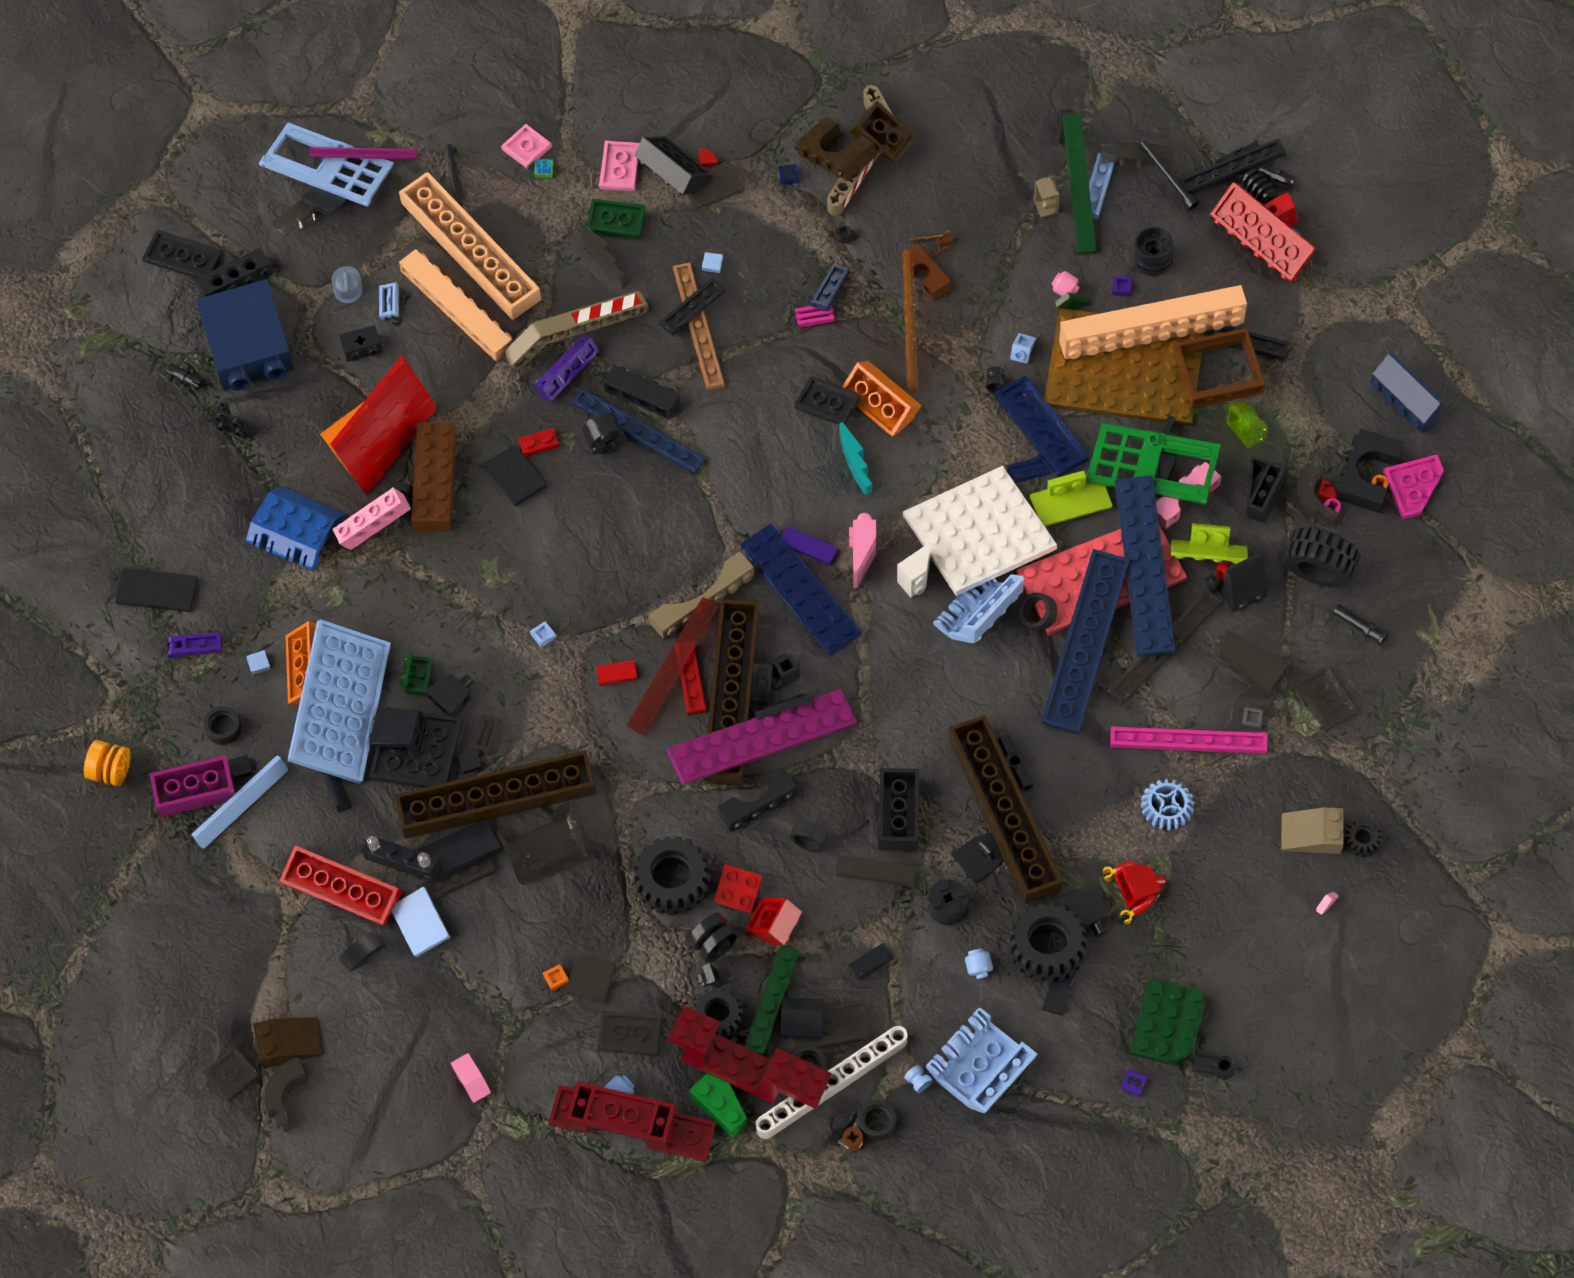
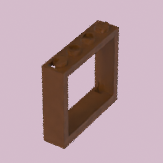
M1247 328L1234 329L1226 333L1219 332L1211 336H1200L1196 339L1175 343L1174 355L1191 409L1264 393L1265 382ZM1242 344L1253 380L1194 392L1183 355Z

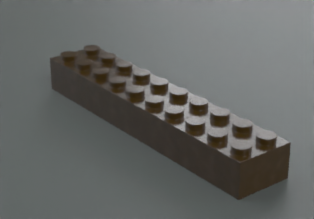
M721 599L707 734L750 719L753 662H755L760 614L759 602ZM745 764L705 777L704 784L743 786Z
M986 715L949 727L948 739L1023 903L1027 904L1060 892L1063 881Z
M585 750L395 794L403 834L405 839L479 822L484 819L488 820L595 795L596 790L587 751Z

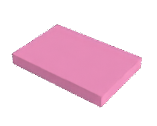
M605 141L599 189L635 192L639 159L634 155L640 143Z

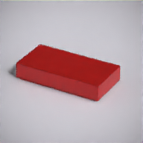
M634 660L596 666L599 686L637 680Z

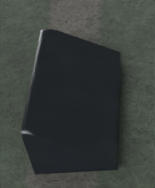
M324 773L326 785L337 811L340 813L351 809L352 805L341 779Z
M881 943L849 965L858 978L863 980L892 961L894 954Z

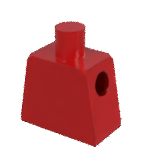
M1288 192L1264 205L1287 225L1297 224L1296 208Z

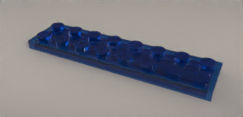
M771 523L741 543V548L830 657L861 635V631Z

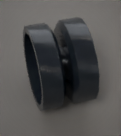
M716 912L706 917L694 928L688 937V943L696 951L700 950L699 955L707 963H712L731 949L737 941L739 933L732 925H727V920L719 912Z

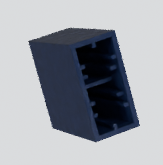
M267 279L196 299L223 390L230 388L235 391L244 390L254 381L264 378L278 380L283 378L287 372L294 370Z

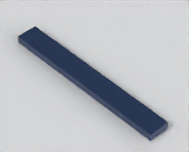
M583 388L572 401L573 406L598 419L597 415L613 413L626 436L693 474H696L706 461L702 455Z

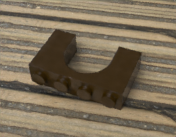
M825 117L796 141L797 152L800 157L810 160L814 165H819L825 171H830L838 178L841 177L846 181L851 179L878 156L874 142L863 136H860L842 151L826 152L832 144L842 137L838 123L828 117Z

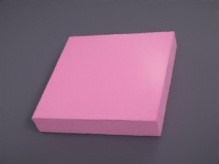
M525 124L501 148L528 169L535 163V159H539L552 147V143Z

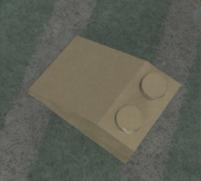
M1323 807L1282 813L1281 851L1341 854L1343 848V808Z

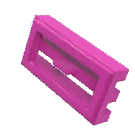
M832 305L828 312L811 306L795 309L798 328L835 322Z

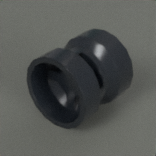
M990 367L986 370V377L988 378L986 381L987 390L999 392L1004 389L1003 378L1005 370L1003 368Z

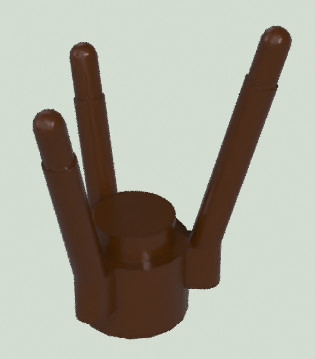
M950 230L911 239V242L935 239L936 244L942 246V248L929 256L931 259L950 249L949 245L954 242Z

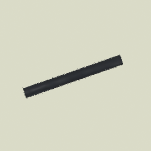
M447 144L445 145L454 199L462 207L463 203L452 145Z

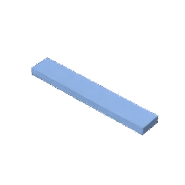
M278 755L192 833V836L201 848L204 849L289 770Z

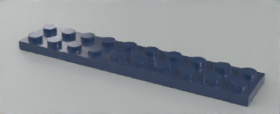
M1153 476L1115 480L1124 557L1130 559L1126 573L1137 657L1176 653Z
M1096 549L1092 550L1041 724L1079 734L1130 559Z

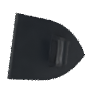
M985 833L972 838L951 854L975 883L996 869L1003 861L992 833Z

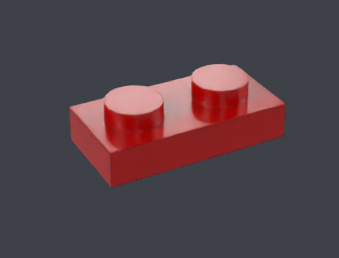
M554 428L518 438L522 454L525 457L559 447Z

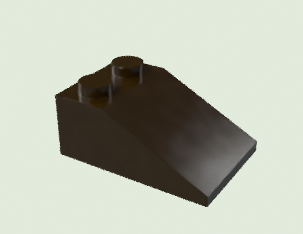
M878 101L866 110L849 131L856 139L863 136L873 141L877 153L893 163H897L917 138Z
M315 1017L270 1019L253 1023L259 1060L263 1069L323 1055Z

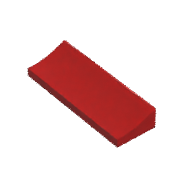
M296 845L279 880L281 883L383 926L386 925L392 910L404 892L399 888Z

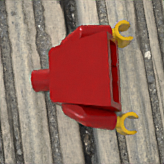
M1133 861L1119 864L1114 869L1111 867L1103 869V874L1111 873L1104 877L1105 881L1110 882L1115 877L1127 907L1132 908L1131 911L1124 910L1121 912L1120 918L1124 915L1130 916L1129 919L1124 921V924L1131 923L1132 916H1138L1149 909L1156 901V895L1160 892V887L1165 885V879L1162 875L1155 876L1150 866H1143Z

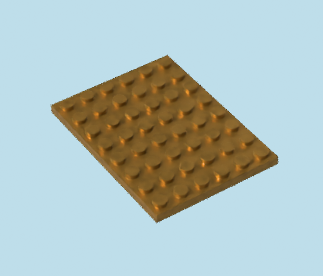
M1059 308L1044 398L1045 407L1166 423L1168 415L1175 417L1174 424L1192 426L1194 408L1191 409L1175 359L1174 346L1177 342L1204 336L1205 332L1187 334L1184 337H1172L1165 341H1153L1149 344H1138L1130 348H1118L1111 352L1104 351L1095 355H1084L1076 359H1064L1059 342L1061 322L1100 313ZM1202 352L1183 355L1194 392L1197 391Z

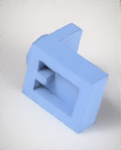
M1018 333L1012 345L1010 359L1027 364L1036 338Z

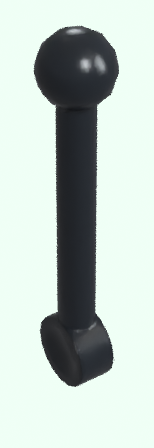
M406 292L401 293L399 315L404 301L408 299V293ZM399 317L392 319L394 325L399 323Z

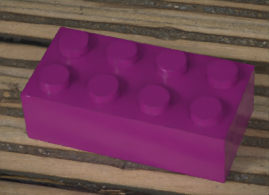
M226 755L149 773L155 805L160 817L227 802L236 794L230 764Z

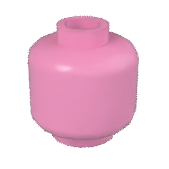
M1067 271L1058 272L1051 284L1053 285V291L1060 296L1067 292L1076 294L1079 286H1077L1078 278Z

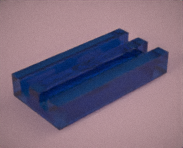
M1043 456L1006 465L1007 472L1014 483L1048 475ZM1042 469L1040 471L1029 473L1033 470ZM1024 473V475L1014 477V475Z

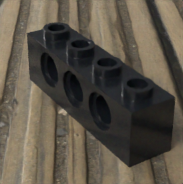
M260 247L195 280L202 296L206 297L251 284L261 278L268 277L273 271L269 260Z

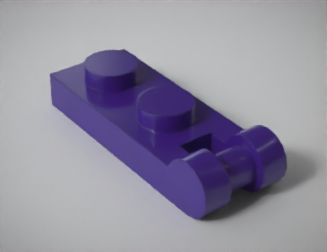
M220 632L172 636L168 638V645L170 646L168 650L169 658L222 652Z

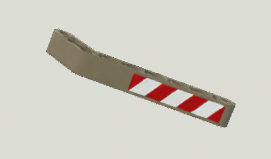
M873 85L865 87L863 103L866 109L878 101L892 114L879 89ZM878 156L853 176L854 178L848 181L841 177L838 179L827 197V211L829 214L838 216L843 212Z
M635 291L531 324L505 350L504 354L512 369H520L546 344L643 315L649 310V305L642 293Z

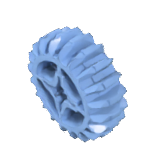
M1166 778L1164 783L1158 780L1156 785L1152 783L1150 789L1146 788L1145 795L1141 799L1143 801L1141 809H1144L1142 814L1147 816V822L1153 821V827L1157 824L1160 825V830L1165 826L1168 831L1171 830V826L1176 830L1179 824L1184 826L1185 821L1190 820V815L1194 811L1192 808L1194 807L1193 796L1188 794V787L1182 789V783L1176 785L1175 779L1172 783H1168ZM1177 797L1181 800L1183 809L1176 802ZM1152 801L1159 807V812L1153 808ZM1171 802V806H1165L1164 808V804L1166 805V803L1169 804Z

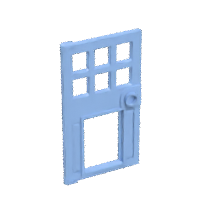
M289 122L259 162V165L367 207L393 167V162L386 159L359 158L363 161L358 166L347 162L348 158H324L317 170L276 155L275 153L286 137L311 147L354 148L351 145L330 139ZM368 163H372L382 168L379 173H376L365 167ZM342 167L356 171L353 177L339 173ZM361 174L374 178L372 184H368L358 180ZM337 178L348 184L343 189L331 183ZM355 185L367 191L362 196L350 190Z

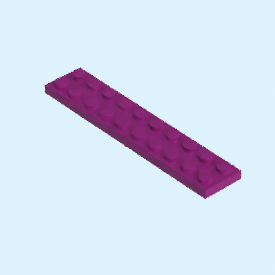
M839 689L813 698L811 703L758 720L754 718L669 747L667 753L682 785L855 726L857 721L842 690Z

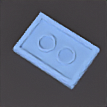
M424 887L398 901L392 910L416 958L450 938Z

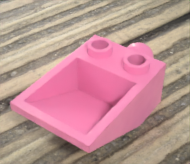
M861 513L857 520H853V527H849V547H853L854 588H858L876 555V520H872L868 513Z

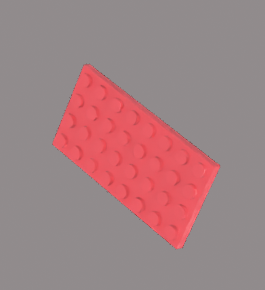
M1159 525L1167 588L1187 581V576L1178 559L1171 555V546ZM1121 529L1017 569V575L1024 578L1023 587L1027 595L1038 592L1051 596L1056 602L1057 617L1054 623L1045 629L1048 635L1070 627L1092 550L1096 549L1124 557ZM1127 573L1124 577L1116 608L1130 603ZM1039 600L1034 604V608L1040 620H1042L1046 612V606L1044 601Z

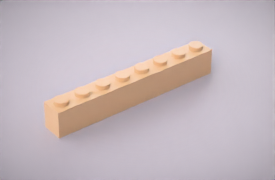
M415 249L399 262L401 272L496 362L505 356V350L513 341L511 335L508 332L504 333L496 321H491L488 314L483 309L480 310L473 299H468L460 287L456 288L447 275L444 276L435 264L432 265L425 254H420Z

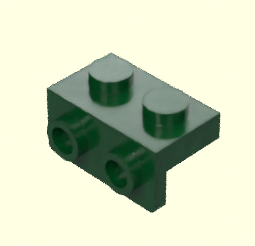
M408 652V657L404 658L403 663L405 675H401L400 681L405 694L427 696L426 689L430 685L433 658L414 656L413 652Z

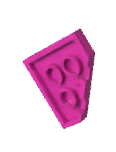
M1437 454L1384 468V476L1389 481L1388 486L1402 520L1421 515L1439 482L1444 469Z

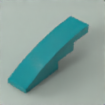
M843 422L839 424V434L848 467L855 481L867 496L872 493V483L867 477L868 466L863 461V448Z

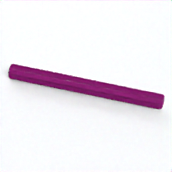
M310 147V157L415 160L417 158V150Z

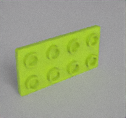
M1084 471L1048 480L1047 490L1030 494L1034 511L1044 527L1112 508L1106 487L1086 483Z
M1192 523L1190 541L1171 540V555L1179 559L1193 557L1195 560L1212 559L1215 562H1224L1226 560L1237 564L1248 558L1247 546L1229 545L1230 527Z

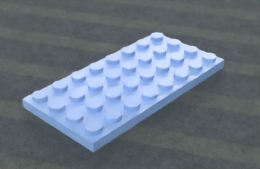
M321 619L317 621L287 761L358 784L363 781L370 747L369 735L372 732L373 718L378 708L390 642Z

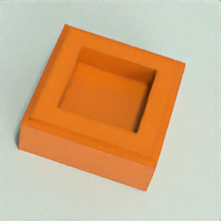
M561 964L542 973L551 991L570 983Z

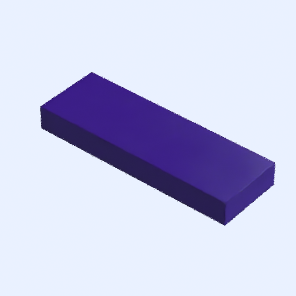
M788 526L779 540V545L829 566L838 552V547Z

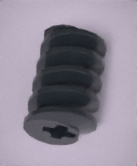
M1257 169L1248 171L1239 179L1238 183L1242 184L1241 186L1263 205L1274 200L1276 189H1271L1272 185L1270 183L1266 184L1267 179H1262L1263 175L1257 174Z

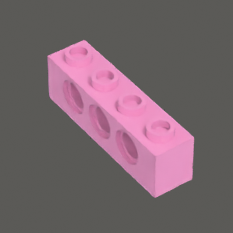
M392 488L333 528V531L339 543L352 550L411 508L404 494Z

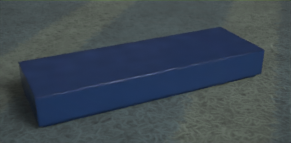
M832 264L811 301V307L828 312L846 281L850 269Z

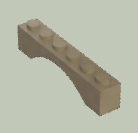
M739 551L724 562L719 578L704 594L684 603L662 605L649 614L650 624L663 639L673 636L683 625L687 626L692 622L693 618L704 614L710 606L720 603L721 599L727 594L734 593L740 585L751 581L754 576V567Z

